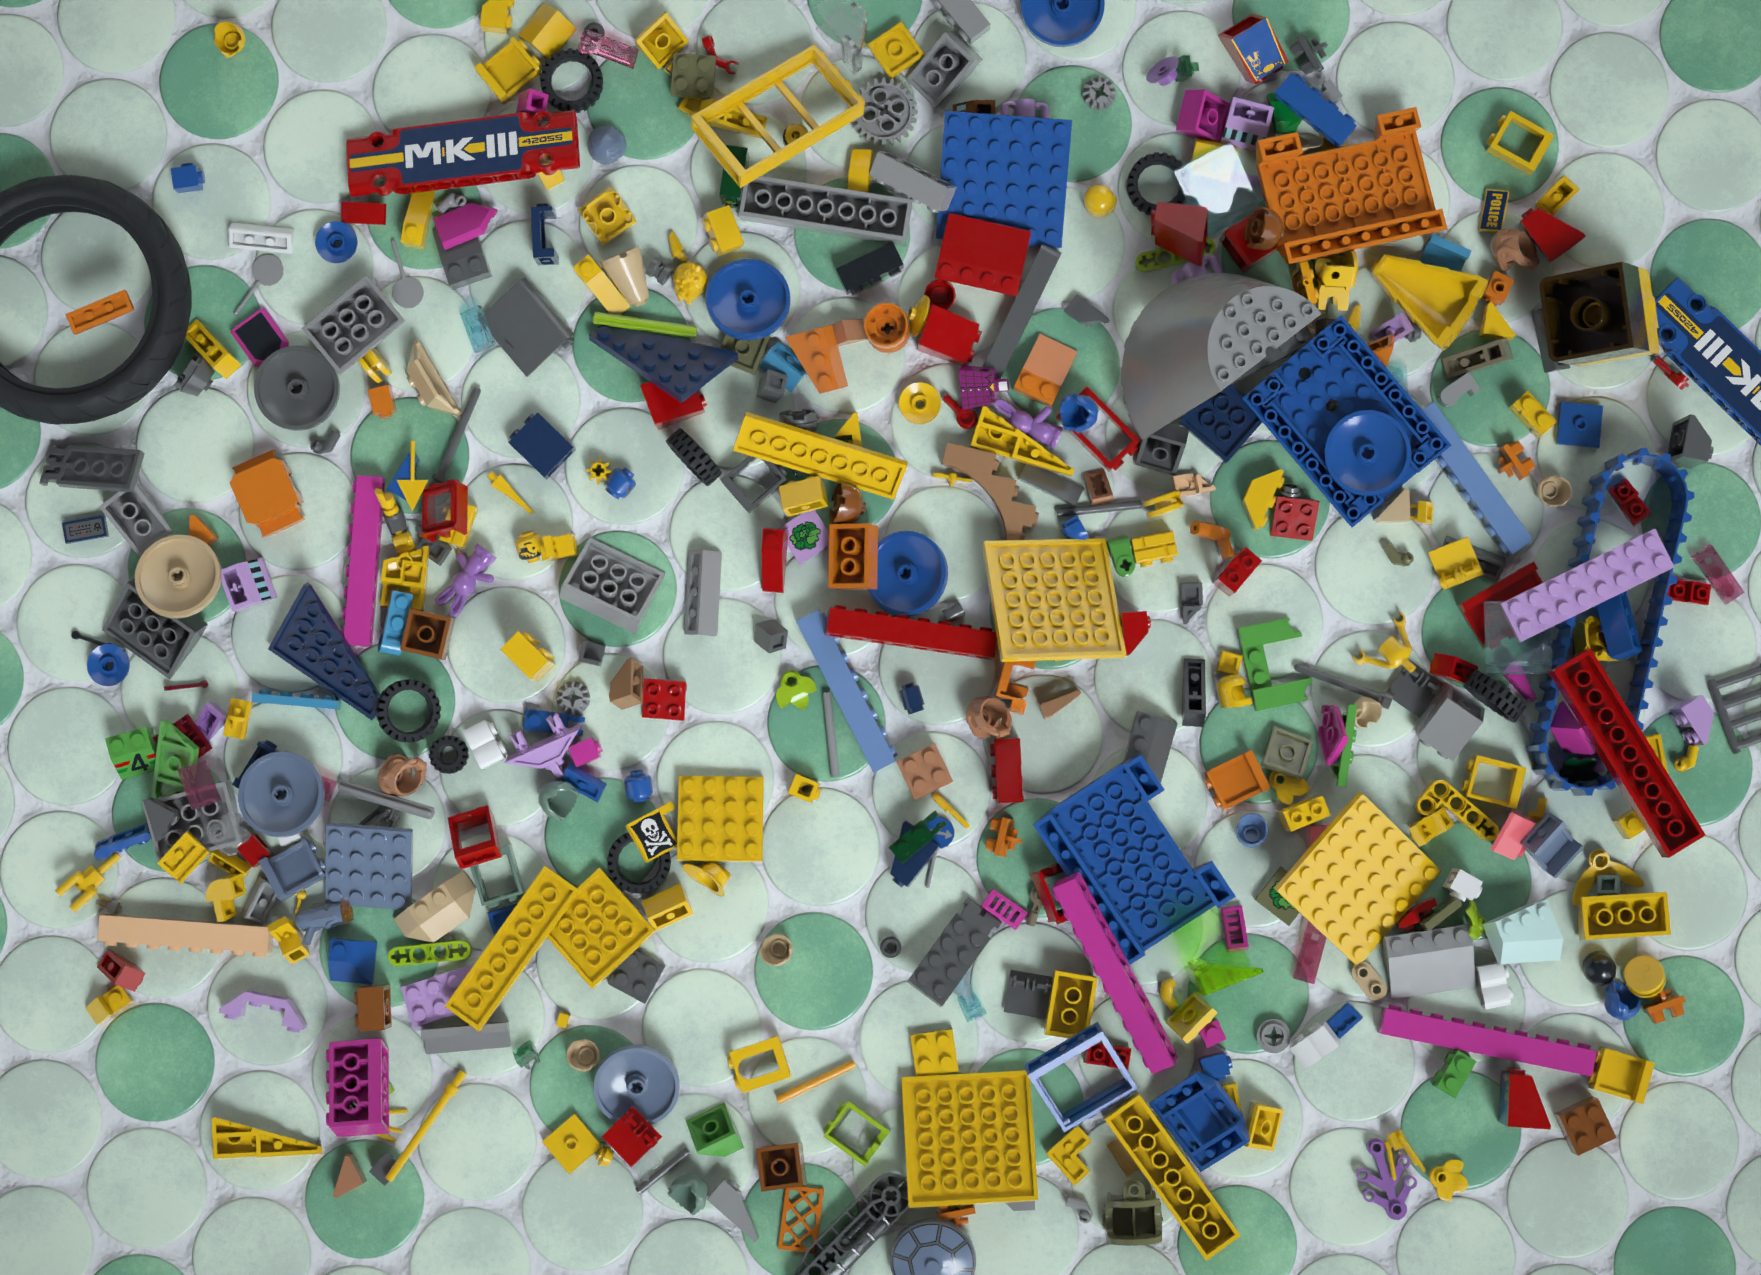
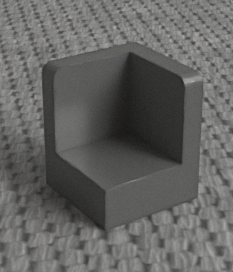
M768 369L760 378L756 397L776 403L784 395L788 376Z
M774 619L756 623L754 637L756 644L767 653L786 649L788 636L786 628Z
M583 640L578 661L601 667L606 646Z
M385 1153L369 1172L385 1186L390 1182L385 1179V1176L397 1160L389 1153Z

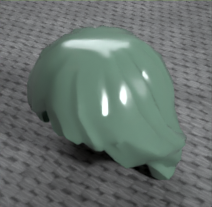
M550 781L543 786L539 793V805L548 817L562 821L566 819V816L575 806L579 792L572 783Z
M683 1175L674 1180L672 1186L668 1188L667 1194L669 1197L689 1211L690 1214L695 1215L704 1209L708 1186L698 1175Z

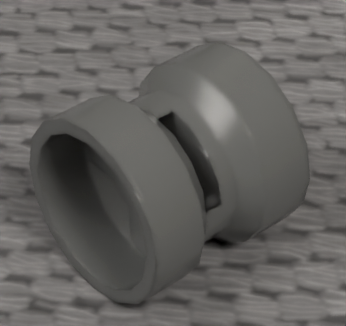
M656 256L648 265L645 274L650 277L654 276L658 283L664 285L671 277L674 268L669 264H663L662 259Z

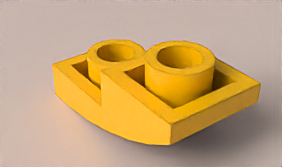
M852 149L848 174V190L869 193L872 176L869 173L874 158L873 150Z

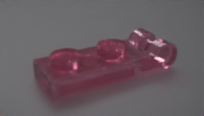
M590 30L582 31L581 41L578 45V50L581 53H592L626 67L634 68L639 51L638 48Z
M1711 544L1706 545L1700 553L1696 552L1691 556L1694 563L1699 566L1725 605L1745 593ZM1708 557L1713 561L1710 564H1707L1705 561Z
M1309 921L1306 925L1293 979L1314 984L1326 937ZM1313 933L1319 934L1318 941L1311 939Z

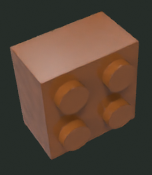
M410 609L400 650L446 660L455 619Z
M390 984L364 985L357 988V992H354V1004L358 1005V1013L355 1014V1026H358L359 1031H378L392 1027Z
M1590 1096L1554 1113L1571 1152L1577 1156L1617 1138L1599 1099L1594 1096Z
M802 1142L756 1148L761 1192L807 1186Z

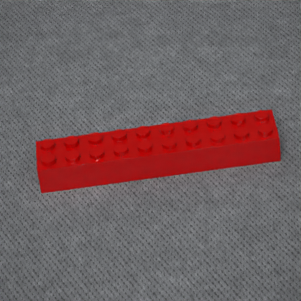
M1591 648L1583 650L1548 672L1661 857L1670 858L1706 836Z

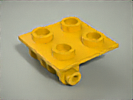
M1468 536L1428 552L1443 590L1484 575Z

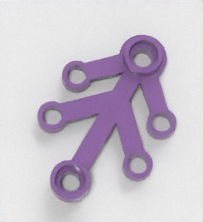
M1371 1138L1367 1142L1366 1148L1375 1157L1381 1179L1370 1174L1365 1168H1359L1356 1171V1177L1362 1182L1367 1181L1386 1191L1388 1200L1376 1195V1192L1370 1188L1365 1189L1362 1196L1367 1202H1374L1384 1207L1386 1214L1391 1219L1400 1220L1407 1213L1405 1201L1411 1189L1417 1186L1416 1178L1407 1175L1403 1179L1404 1186L1398 1196H1396L1394 1190L1404 1169L1410 1166V1159L1406 1155H1399L1397 1157V1164L1395 1166L1396 1180H1393L1383 1156L1385 1150L1384 1143L1378 1138ZM1374 1144L1380 1145V1149L1378 1151L1373 1150ZM1402 1158L1407 1159V1163L1405 1165L1400 1164V1160ZM1361 1171L1366 1172L1365 1178L1359 1177ZM1412 1178L1414 1180L1413 1185L1408 1186L1407 1180ZM1369 1191L1373 1193L1371 1199L1366 1198V1193ZM1394 1206L1400 1207L1398 1213L1393 1212Z

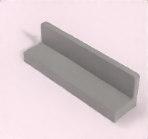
M689 550L685 635L717 636L721 552Z
M509 1021L486 1023L481 1031H477L470 1025L424 1028L421 1030V1039L425 1041L426 1054L511 1046Z

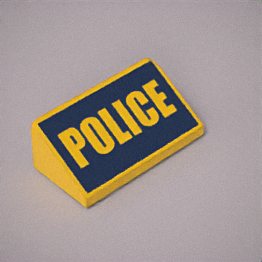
M1486 189L1478 231L1496 234L1503 229L1510 191Z

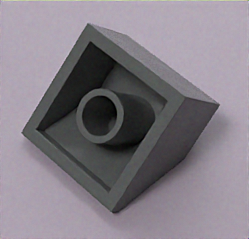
M1167 424L1141 440L1135 465L1176 476L1187 443L1189 429Z

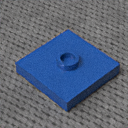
M1560 402L1556 444L1600 448L1603 406Z

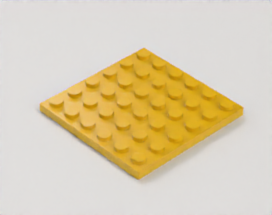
M1106 538L983 542L982 547L1001 662L1124 658L1126 656Z
M1358 792L1274 889L1353 964L1358 966L1383 939L1382 936L1387 935L1442 871L1363 793Z
M1026 1070L901 1077L909 1208L1038 1201L1031 1084Z

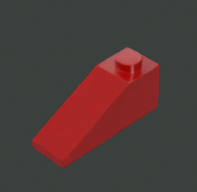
M763 528L761 549L762 591L784 593L789 530Z

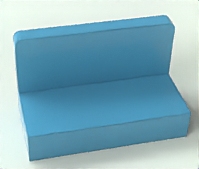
M1432 234L1427 241L1420 261L1428 265L1461 272L1472 250Z
M780 341L768 351L759 365L765 372L769 369L787 375L785 388L789 392H792L799 381L807 374L795 353Z

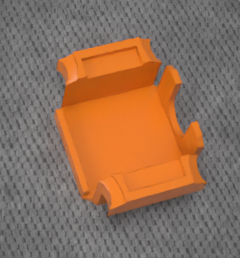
M275 449L232 467L236 474L233 475L230 481L231 488L246 522L258 526L262 532V538L276 534L305 520L301 514V506L297 504V502L304 503L303 497L292 484L289 477L292 472L288 464L276 457Z
M1036 661L1003 662L994 697L1011 701L1009 713L1024 715L1027 701L1023 700V698L1027 697L1028 688L1013 685L1009 682L1012 667L1019 665L1034 669Z

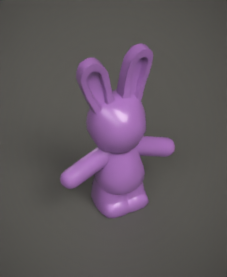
M997 399L994 403L996 409L1010 417V419H1005L1006 422L1019 429L1034 441L1038 440L1053 449L1056 448L1063 427L1043 422L1052 411L1050 407H1045L1033 419L1028 412L1016 410L1006 400Z
M478 543L475 545L473 554L468 559L465 558L462 552L456 554V558L463 571L456 574L451 585L435 599L437 605L443 606L456 595L449 609V613L453 617L458 616L462 612L466 597L475 590L476 580L488 583L494 581L493 575L485 574L484 572L497 558Z

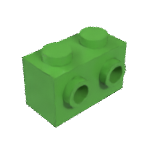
M1452 1049V1051L1446 1054L1443 1061L1445 1063L1441 1070L1439 1069L1435 1073L1432 1085L1451 1097L1456 1098L1477 1061L1459 1050Z

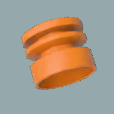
M881 303L871 308L865 317V333L874 349L881 353L890 354L898 352L905 347L910 338L911 330L907 316L900 307L892 303ZM887 326L891 328L890 334L885 333Z

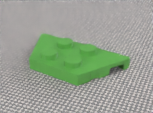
M1348 704L1347 712L1342 714L1349 740L1336 763L1330 765L1333 776L1337 779L1336 785L1346 787L1349 764H1352L1354 756L1351 748L1357 734L1356 730H1354L1357 705Z
M168 719L160 720L151 794V797L155 799L194 789L199 747Z

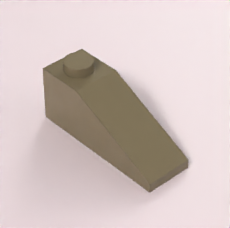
M1500 339L1443 358L1442 362L1447 379L1468 372L1471 373L1514 360L1508 339Z

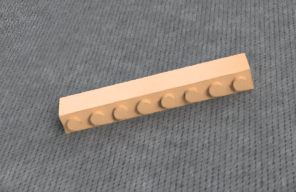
M108 914L99 915L97 941H104V945L117 946V942L125 943V947H138V944H147L146 948L159 949L161 945L168 946L167 950L180 951L181 947H189L190 952H202L203 948L210 949V953L223 954V950H230L232 955H244V952H253L252 956L265 957L266 953H271L273 949V936L269 933L267 926Z

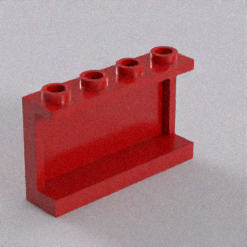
M1535 562L1525 565L1457 605L1482 649L1490 648V650H1493L1502 644V639L1508 637L1510 640L1515 637L1499 604L1543 583L1536 571L1538 567Z

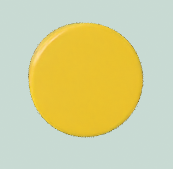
M375 347L358 360L367 374L377 383L383 381L379 370L386 376L392 374L390 366Z
M1176 489L1143 501V507L1153 504L1155 506V510L1146 513L1147 518L1183 507L1184 502L1183 500L1181 501L1182 498L1179 496L1181 494L1180 490Z
M1648 955L1634 957L1624 968L1623 975L1627 988L1638 997L1650 998L1656 996L1665 986L1666 975L1663 966L1654 957Z

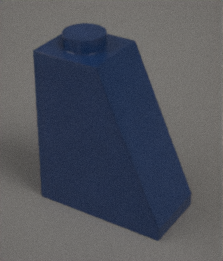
M905 820L902 824L899 838L914 825ZM931 840L903 864L895 856L890 873L894 876L892 880L901 888L904 885L910 887L940 849V846Z

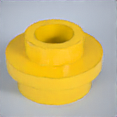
M606 1145L604 1148L599 1149L596 1155L599 1166L604 1165L607 1167L610 1164L614 1155V1151L610 1149V1146Z

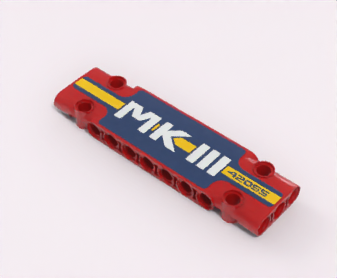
M541 110L535 115L522 112L393 129L390 131V134L373 132L370 136L350 138L346 141L348 187L352 197L371 195L373 193L387 196L392 191L396 194H412L534 178L536 173L540 172L550 176L555 174L557 170L580 168L578 123L575 110L554 113ZM544 121H549L546 125L540 126ZM383 142L381 146L376 147L378 143ZM551 160L548 165H543L545 161ZM385 181L382 186H378L380 182Z

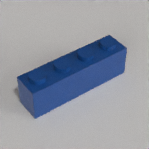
M1290 73L1275 91L1274 97L1334 146L1340 148L1357 127L1355 120L1349 114L1343 115L1338 111L1339 107L1331 100L1327 102L1322 98L1323 94L1315 87L1311 89L1305 84L1306 80L1302 76Z
M1627 591L1595 606V611L1601 621L1600 630L1607 643L1605 649L1610 658L1621 661L1643 652Z

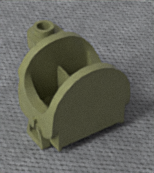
M1130 1179L1123 1185V1195H1113L1107 1192V1204L1104 1205V1210H1102L1103 1229H1105L1107 1243L1137 1246L1156 1244L1162 1241L1163 1217L1161 1202L1159 1198H1156L1155 1190H1152L1151 1194H1145L1143 1183L1137 1179ZM1133 1186L1138 1187L1137 1192H1136V1193H1131V1192H1130L1131 1187H1133Z

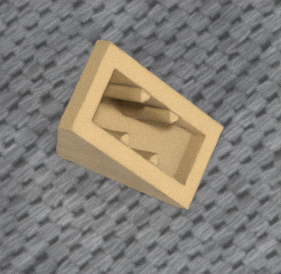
M1407 488L1403 489L1374 521L1376 523H1406L1410 521L1409 490Z

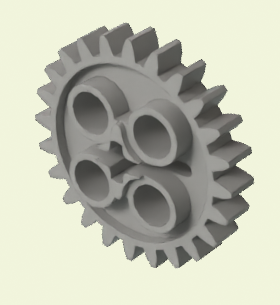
M885 78L882 79V83H878L877 79H874V85L866 82V90L862 87L859 88L861 96L865 101L864 115L867 112H872L875 114V118L866 120L864 115L851 123H857L854 126V130L858 131L861 129L859 137L861 138L866 135L867 143L873 139L874 146L879 141L882 142L883 147H885L886 141H889L891 146H893L894 139L901 143V135L908 138L906 130H914L910 123H917V119L913 116L918 114V110L912 109L917 106V102H910L914 95H907L908 87L903 90L901 89L902 82L895 86L894 79H891L889 84L886 83ZM882 94L886 99L883 102H877L874 97ZM870 102V103H872L875 107L868 106L867 103ZM897 104L904 107V110L900 113L894 112L892 109ZM887 109V114L881 116L880 110L884 111ZM892 117L900 119V122H896ZM889 122L894 127L892 130L886 131L882 128V125Z

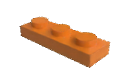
M124 289L65 315L73 334L77 335L135 311L127 290Z

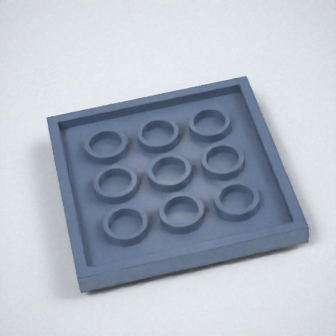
M328 822L326 825L325 904L341 902L342 905L399 910H406L411 906L413 829Z

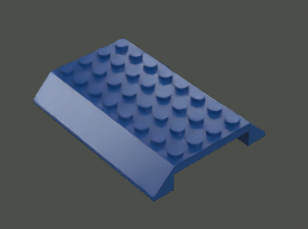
M1141 754L1112 768L1051 808L1033 824L1067 877L1080 871L1129 965L1145 956L1147 949L1212 907L1217 906L1219 908L1236 897L1213 861L1194 868L1191 867L1148 801L1165 789Z

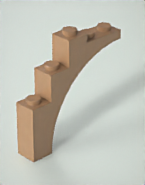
M947 442L942 466L965 474L985 490L1000 513L1004 524L1006 540H1024L1026 531L1022 530L1023 527L1031 529L1032 524L1036 525L1039 513L1035 512L1036 506L1012 501V498H1017L1019 486H1015L1016 480L992 475V472H997L999 460L995 459L996 454Z

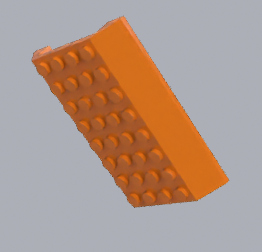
M1417 107L1377 115L1374 141L1299 156L1303 153L1298 132L1257 141L1256 169L1266 208L1276 211L1283 222L1284 236L1276 244V248L1287 264L1447 230L1443 209L1436 210L1416 134V131L1421 128Z

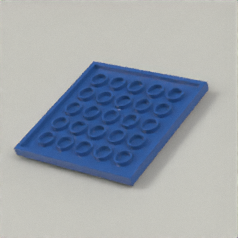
M945 111L940 179L957 188L948 210L938 212L936 239H943L948 215L953 213L1031 231L1029 246H1042V244H1045L1049 247L1062 248L1072 120Z

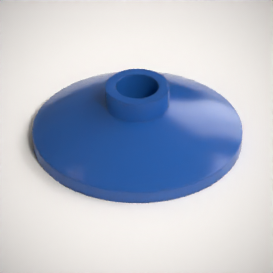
M339 221L325 224L318 231L315 239L318 254L330 263H343L349 260L356 252L358 245L355 231L346 223ZM341 241V246L335 247V242Z
M103 644L96 647L90 653L87 660L89 676L94 682L102 686H114L121 683L128 675L130 669L127 653L121 647L114 644ZM109 662H113L114 667L112 669H108L107 664Z

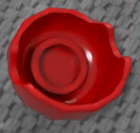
M937 279L931 281L925 288L924 295L930 299V308L933 304L948 310L954 304L956 292L950 282Z

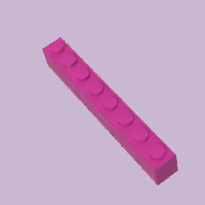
M357 475L356 480L353 481L352 491L355 493V502L352 501L351 514L354 515L353 523L350 522L349 535H352L351 544L349 543L347 547L350 564L346 565L345 571L346 577H348V586L344 587V598H347L346 607H343L342 619H345L344 628H341V633L349 646L372 647L383 520V510L374 491L376 488L382 489L385 494L386 479L383 477Z

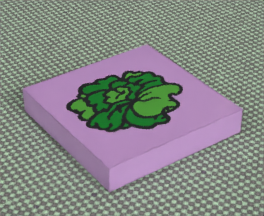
M815 510L802 513L778 528L789 530L787 546L800 565L829 547V531Z

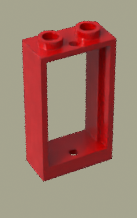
M1085 387L1078 395H1085L1094 400L1097 407L1132 442L1110 462L1081 432L1068 431L1108 472L1112 468L1116 471L1124 463L1122 459L1127 454L1132 456L1140 448L1137 445L1140 439L1088 387ZM1059 413L1056 416V419L1062 424V420Z

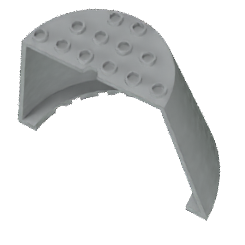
M1207 273L1192 276L1160 292L1145 306L1137 320L1134 321L1124 345L1125 350L1120 371L1124 404L1127 405L1128 416L1141 439H1145L1221 392L1264 359L1267 347L1278 348L1321 315V312L1309 300L1294 291L1254 278L1231 273Z

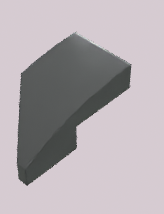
M1077 294L1064 309L1068 316L1080 324H1085L1086 327L1101 322L1105 324L1110 321L1101 311Z
M416 525L415 530L419 541L417 543L418 549H421L423 546H429V559L441 566L452 548L437 538L436 542H431L419 536L422 528Z
M1202 582L1180 583L1183 624H1187L1195 613L1202 608Z

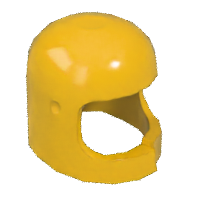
M1093 185L1084 194L1085 209L1093 217H1106L1116 207L1117 197L1105 185Z
M1228 675L1217 682L1216 690L1221 708H1236L1253 704L1252 697L1245 695L1244 685L1247 683L1241 675Z

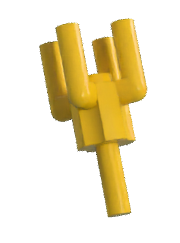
M115 852L99 867L96 868L91 864L83 872H75L55 892L61 897L75 885L83 893L69 906L76 912L97 894V887L106 880L102 874L120 860L121 856Z

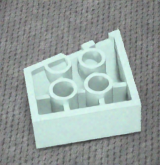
M1547 899L1530 902L1482 924L1498 964L1560 960L1563 937Z

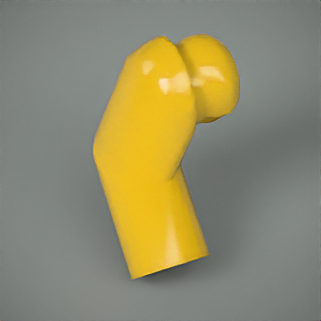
M1167 978L1161 984L1160 998L1173 1011L1179 1006V1003L1173 997L1176 982L1172 978Z

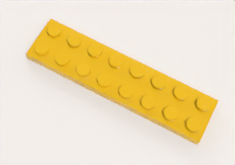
M745 412L733 446V451L814 476H820L837 483L850 484L857 489L893 500L908 466V461L749 412Z
M544 866L444 1007L477 1031H481L580 890L550 868Z

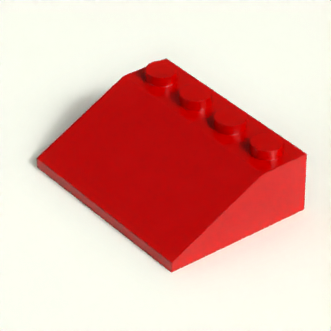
M949 213L934 278L1017 296L1031 231Z

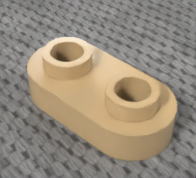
M1360 962L1358 966L1355 964L1352 966L1351 976L1365 995L1372 1000H1381L1386 995L1387 987L1371 965L1366 962ZM1361 969L1366 970L1364 977H1361L1359 974ZM1374 986H1378L1380 988V991L1377 994L1373 993Z

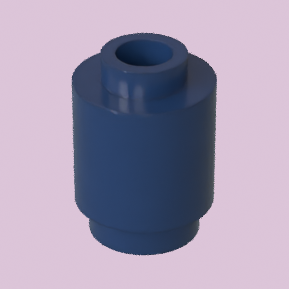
M914 682L902 685V690L899 691L904 710H907L908 715L924 710L923 704L925 703L919 685L915 686Z

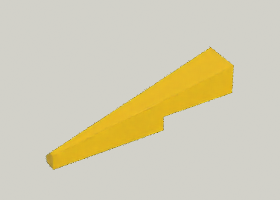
M982 407L969 448L995 453L1000 457L1067 476H1073L1074 468L1051 454L1029 436L1006 422L1005 419L996 415L988 407Z
M217 1117L211 1118L213 1159L322 1154V1146Z

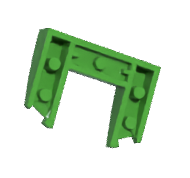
M1290 618L1237 629L1255 712L1308 700V697L1304 695L1307 684H1312V678L1272 686L1263 645L1302 637V633L1299 630L1295 632L1287 623Z

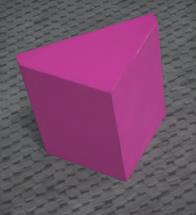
M1561 701L1550 728L1562 751L1592 755L1595 751L1583 728L1564 701Z

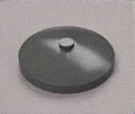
M289 346L275 351L263 361L255 377L254 395L260 411L269 421L287 430L302 431L320 425L332 414L339 400L340 382L336 370L320 352L305 346Z

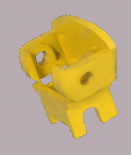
M1355 250L1344 252V256L1329 255L1316 258L1314 271L1318 278H1315L1314 282L1319 294V299L1316 303L1318 304V310H1326L1327 299L1332 297V304L1337 305V310L1348 311L1350 287H1355L1358 271V257Z

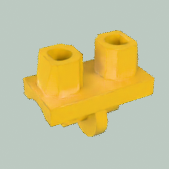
M234 698L230 699L223 736L245 740L253 702Z

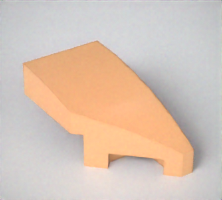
M1190 473L1170 477L1172 489H1179L1181 493L1179 496L1181 497L1216 490L1214 485H1210L1199 474Z

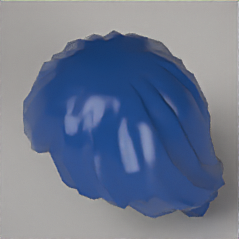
M1068 394V396L1062 398L1060 417L1065 430L1080 433L1096 423L1098 407L1090 397Z
M1616 981L1610 982L1605 989L1604 1004L1607 1013L1619 1020H1630L1639 1012L1642 1004L1640 1003L1641 998L1631 993L1624 984Z

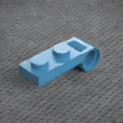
M391 590L384 629L378 642V652L400 656L402 652L400 648L409 610L412 605L413 594Z

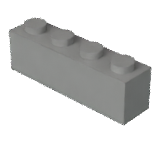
M931 0L937 10L941 9L944 12V18L950 26L954 24L958 29L957 34L964 42L967 40L971 45L990 30L991 24L971 0Z
M879 151L869 173L870 176L875 178V182L893 187L892 190L894 192L910 196L909 199H912L913 202L923 203L927 205L928 210L935 213L948 210L957 188L889 151Z

